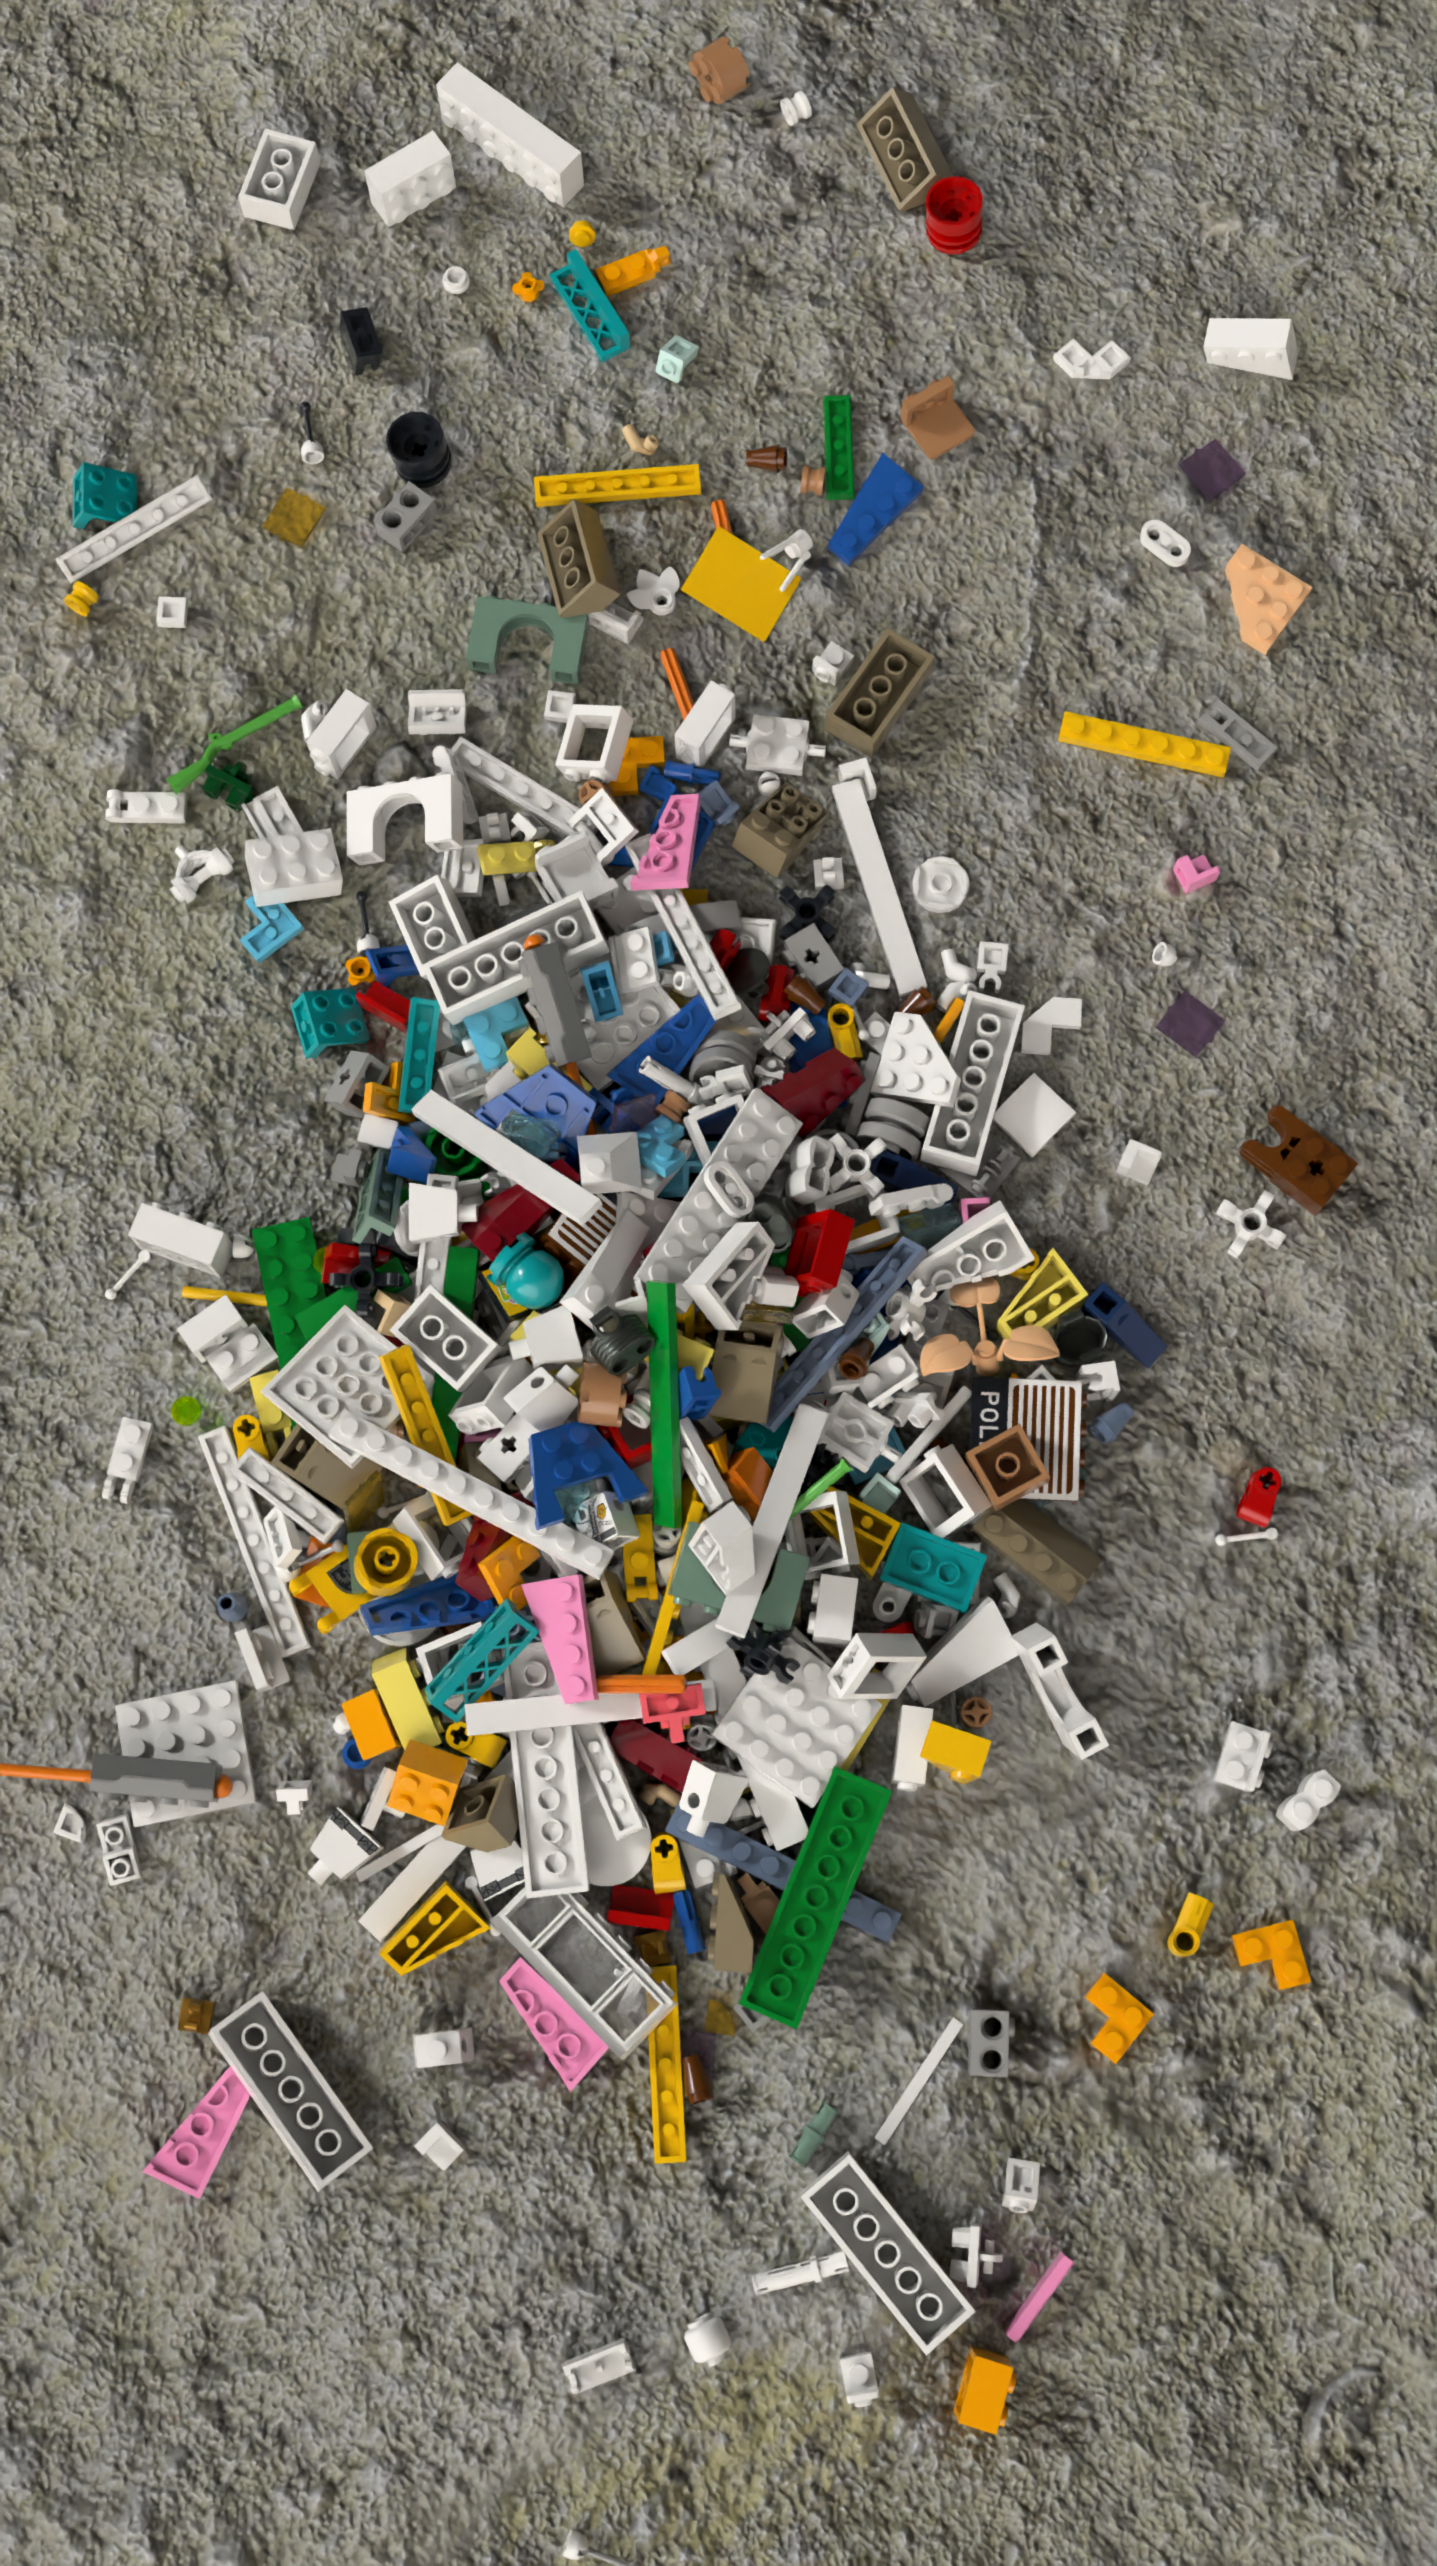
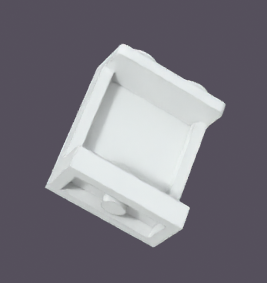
M586 831L580 834H571L563 842L554 846H545L535 855V868L555 902L580 890L584 893L592 911L618 900L619 886L613 877L609 879L589 844V836Z

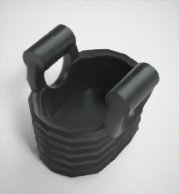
M762 1194L754 1198L752 1211L745 1216L743 1222H759L775 1244L772 1253L777 1254L786 1251L792 1245L800 1214L789 1196L779 1198L774 1195Z
M607 1305L589 1319L596 1335L590 1347L591 1355L613 1376L624 1374L635 1367L651 1353L655 1345L652 1333L649 1332V1329L646 1328V1325L643 1324V1321L636 1314L621 1316ZM614 1317L617 1321L616 1328L610 1333L602 1332L599 1328Z
M1080 1308L1059 1317L1057 1329L1054 1331L1052 1338L1059 1349L1060 1357L1053 1359L1059 1365L1072 1367L1087 1365L1103 1358L1104 1349L1109 1338L1105 1325L1097 1318L1084 1315Z

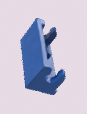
M692 1366L683 1367L679 1373V1420L686 1417L690 1421L704 1419L721 1396L720 1388L717 1389L713 1373L708 1367H705L703 1370V1375L706 1378L704 1382L696 1379V1373Z

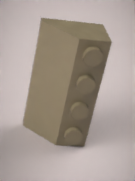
M892 87L856 124L900 212L925 204L926 196L935 183L947 177H954L912 93Z
M573 499L537 533L558 615L562 618L601 612L620 595L599 514L596 510Z
M1018 1499L998 1511H995L993 1506L985 1510L970 1530V1533L1064 1607L1070 1604L1102 1562L1099 1556L1026 1499Z

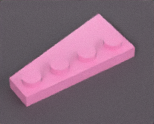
M699 794L670 796L658 822L659 828L649 841L650 847L646 856H642L638 864L639 871L637 875H633L630 881L632 891L689 888L701 806Z
M577 1574L521 1584L535 1624L540 1631L542 1643L565 1704L599 1700L583 1575Z
M520 1957L499 1982L571 2092L609 2047L553 1987Z
M229 2066L142 2172L198 2199L201 2198L251 2096L231 2066Z

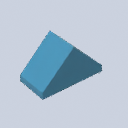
M609 961L580 968L595 1023L623 1015Z

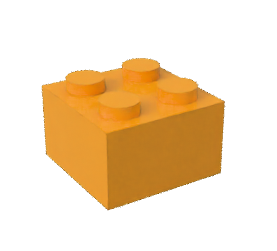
M410 1739L398 1765L387 1806L445 1826L460 1789L468 1759Z
M970 2345L953 2410L958 2423L997 2435L999 2426H1005L1008 2415V2407L1005 2406L1007 2392L1013 2393L1017 2379V2373H1014V2367L1007 2356Z

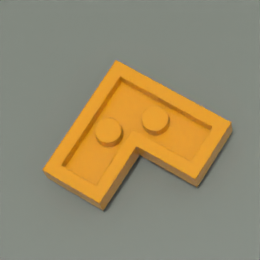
M663 736L628 739L617 781H609L614 796L639 795L637 768H649L650 765L654 767L665 766Z
M402 1062L391 1063L389 1087L375 1082L365 1084L364 1113L398 1121L403 1125L416 1121L414 1114L398 1112L403 1069Z
M514 1535L478 1563V1566L499 1606L508 1598L516 1604L519 1611L528 1604L521 1586L525 1582L520 1573L541 1555L537 1547Z
M1293 1920L1231 1935L1239 1965L1246 1966L1270 1959L1279 1990L1311 1982Z
M1103 1972L1084 1996V1998L1108 2017L1107 2021L1090 2041V2044L1114 2064H1117L1153 2017L1154 2013Z

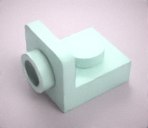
M675 335L660 349L656 373L675 383H679L682 379L684 368L697 356L699 346Z

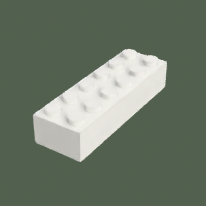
M458 62L436 84L443 122L448 127H454L461 132L470 143L474 142L480 146L489 157H495L502 162L508 171L520 175L530 187L539 189L549 201L557 202L564 208L584 186L581 152Z
M582 890L422 965L443 1015L452 1026L463 1021L465 1017L502 1003L531 988L528 976L523 978L521 975L518 960L522 959L521 954L525 951L524 942L526 938L532 934H539L544 937L546 943L542 944V946L557 942L566 972L611 952Z
M968 990L948 1059L961 1079L953 1107L935 1105L920 1161L977 1176L1025 1005Z
M263 1991L209 2030L208 2035L318 2192L373 2149Z
M849 2151L800 2192L802 2200L925 2355H928L976 2312L971 2303Z

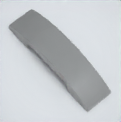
M736 900L708 902L689 906L703 934L716 933L720 929H726L731 932L743 929ZM659 914L624 927L625 933L649 927L653 935L663 931L669 934Z

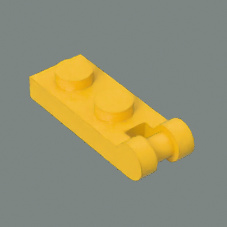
M651 1514L633 1515L640 1537L622 1546L627 1603L636 1602V1599L647 1598L648 1601L658 1600ZM646 1577V1586H635L634 1578Z

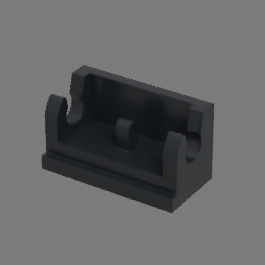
M368 307L341 311L339 330L355 376L362 375L364 366L367 364L372 365L373 371L377 370L380 357H383V351Z

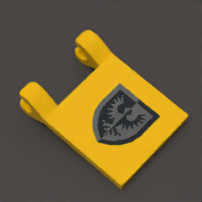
M347 1544L341 1552L333 1553L306 1573L289 1582V1590L294 1596H298L313 1584L333 1611L317 1622V1628L323 1635L358 1611L360 1605L366 1604L378 1597L370 1593L352 1595Z

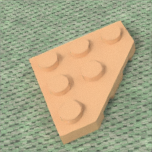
M1241 544L1226 565L1225 572L1231 586V597L1235 614L1238 616L1241 639L1244 643L1266 656L1310 594L1312 586L1244 544Z

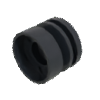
M409 412L392 422L387 431L386 444L399 477L406 484L410 481L418 488H428L437 485L446 478L452 466V455L440 423L432 415L425 412Z

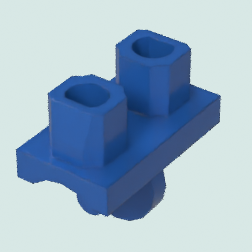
M595 1087L589 1091L591 1095L598 1099L592 1116L593 1120L599 1125L608 1113L611 1114L601 1125L609 1134L622 1133L626 1127L631 1132H634L639 1127L623 1112L626 1110L631 1111L634 1108V1093L629 1088L622 1087L618 1090H611L610 1100Z

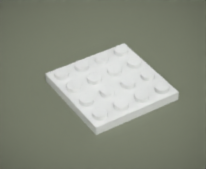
M607 940L606 942H607V945H608V947H609V949H610V943H609V940ZM611 952L566 972L592 1055L591 1058L576 1062L582 1076L599 1092L604 1091L615 1082L606 1074L680 1010L664 989L657 985L635 992H625L623 995L618 993L623 1015L595 1023L580 968L609 961L615 982ZM530 1001L525 1004L526 1010L534 1019L540 1017L537 1005L531 1006Z
M344 1305L261 1390L262 1394L353 1469L364 1456L330 1439L328 1434L344 1409L386 1431H389L400 1420L401 1414L378 1357L397 1347ZM417 1364L425 1387L428 1390L435 1383V1379Z
M788 1637L782 1643L780 1655L784 1658H793L800 1663V1667L795 1672L786 1668L787 1673L794 1677L793 1681L788 1685L781 1683L772 1670L768 1675L753 1674L715 1727L711 1736L806 1805L814 1808L825 1791L834 1766L837 1768L842 1766L882 1704L875 1699H840L827 1677L832 1668Z
M236 1680L115 1705L123 1756L223 1765L222 1774L227 1775L233 1783L232 1792L225 1798H219L218 1803L209 1802V1808L191 1807L190 1800L178 1799V1805L159 1804L160 1798L148 1797L147 1803L130 1801L135 1828L257 1802L238 1682Z

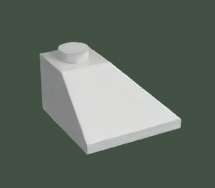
M637 1132L577 1136L582 1188L591 1194L642 1190Z

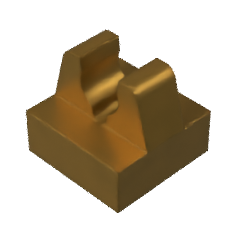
M665 1930L634 1937L638 1959L641 1957L649 1966L671 1962Z
M184 1997L177 2030L209 2034L216 2002Z

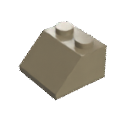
M507 1774L460 1788L441 1836L447 1841L484 1852H491L511 1846L519 1825L515 1782Z

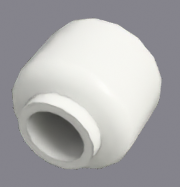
M706 2313L687 2324L689 2329L685 2332L684 2339L695 2362H707L709 2367L727 2358L724 2352L731 2347L732 2342L720 2317H712L710 2313Z

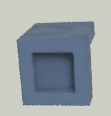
M844 968L829 988L827 1000L833 1003L837 999L853 1009L859 999H864L867 995L869 983L847 968Z

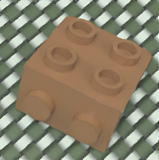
M949 375L941 380L936 379L932 381L926 389L919 393L910 394L902 402L900 420L930 460L938 458L972 438L975 432L974 427L953 400L955 383Z

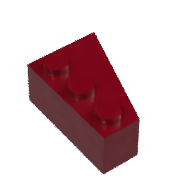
M832 1048L805 1063L806 1068L795 1074L788 1072L783 1075L784 1080L770 1086L766 1084L761 1087V1090L803 1123L796 1134L802 1139L866 1081L857 1063L836 1048Z
M521 1492L510 1495L535 1509L533 1502L526 1499ZM474 1515V1522L466 1540V1548L458 1566L459 1571L455 1583L482 1602L495 1596L484 1578L478 1563L513 1535Z
M642 1718L620 1720L610 1737V1742L616 1755L678 1792L683 1793L692 1761L703 1762L700 1759L701 1753L687 1745L682 1749L672 1744L669 1734L660 1729L657 1734L646 1728L648 1723L643 1724Z

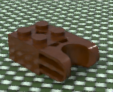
M1275 1105L1269 1110L1267 1118L1270 1126L1279 1134L1280 1145L1267 1147L1256 1140H1247L1239 1147L1240 1156L1268 1177L1272 1184L1316 1217L1358 1163L1282 1106ZM1311 1169L1317 1172L1315 1176L1310 1173Z

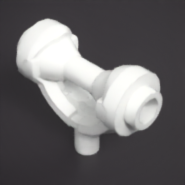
M180 845L175 849V853L181 860L178 862L175 878L170 881L173 887L169 890L179 903L185 900L189 904L195 899L196 891L201 883L212 875H227L234 870L231 865L235 861L225 848L221 851L216 847L212 851L194 850L189 852L184 845ZM203 864L205 865V867H203L193 876H190L194 868L202 866Z

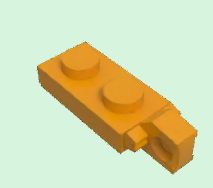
M666 245L655 248L653 251L651 248L642 250L595 269V275L606 297H609L655 278V274L661 271V267L671 264L670 253Z

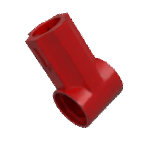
M783 965L770 966L767 980L769 992L766 995H762L758 1021L771 1023L766 1017L770 1012L776 1017L783 1010L788 1012V1014L790 1013L791 1000L787 999L788 995L783 991L794 979L793 969Z

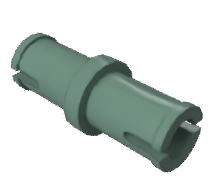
M822 2101L821 2106L809 2125H804L802 2129L804 2133L788 2157L805 2168L819 2143L823 2145L826 2140L824 2135L839 2112Z

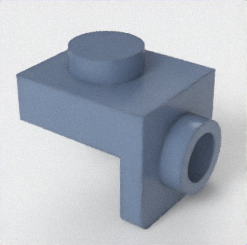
M717 780L712 781L698 793L701 799L700 809L715 822V825L722 823L725 826L737 817L735 812L740 808V805L737 802H732Z

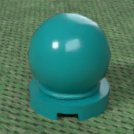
M523 1232L516 1236L519 1242L512 1249L506 1245L498 1254L489 1268L493 1274H489L486 1278L497 1287L505 1283L507 1293L515 1303L527 1309L539 1310L549 1307L560 1297L565 1284L564 1272L554 1256L543 1250H534L536 1241Z

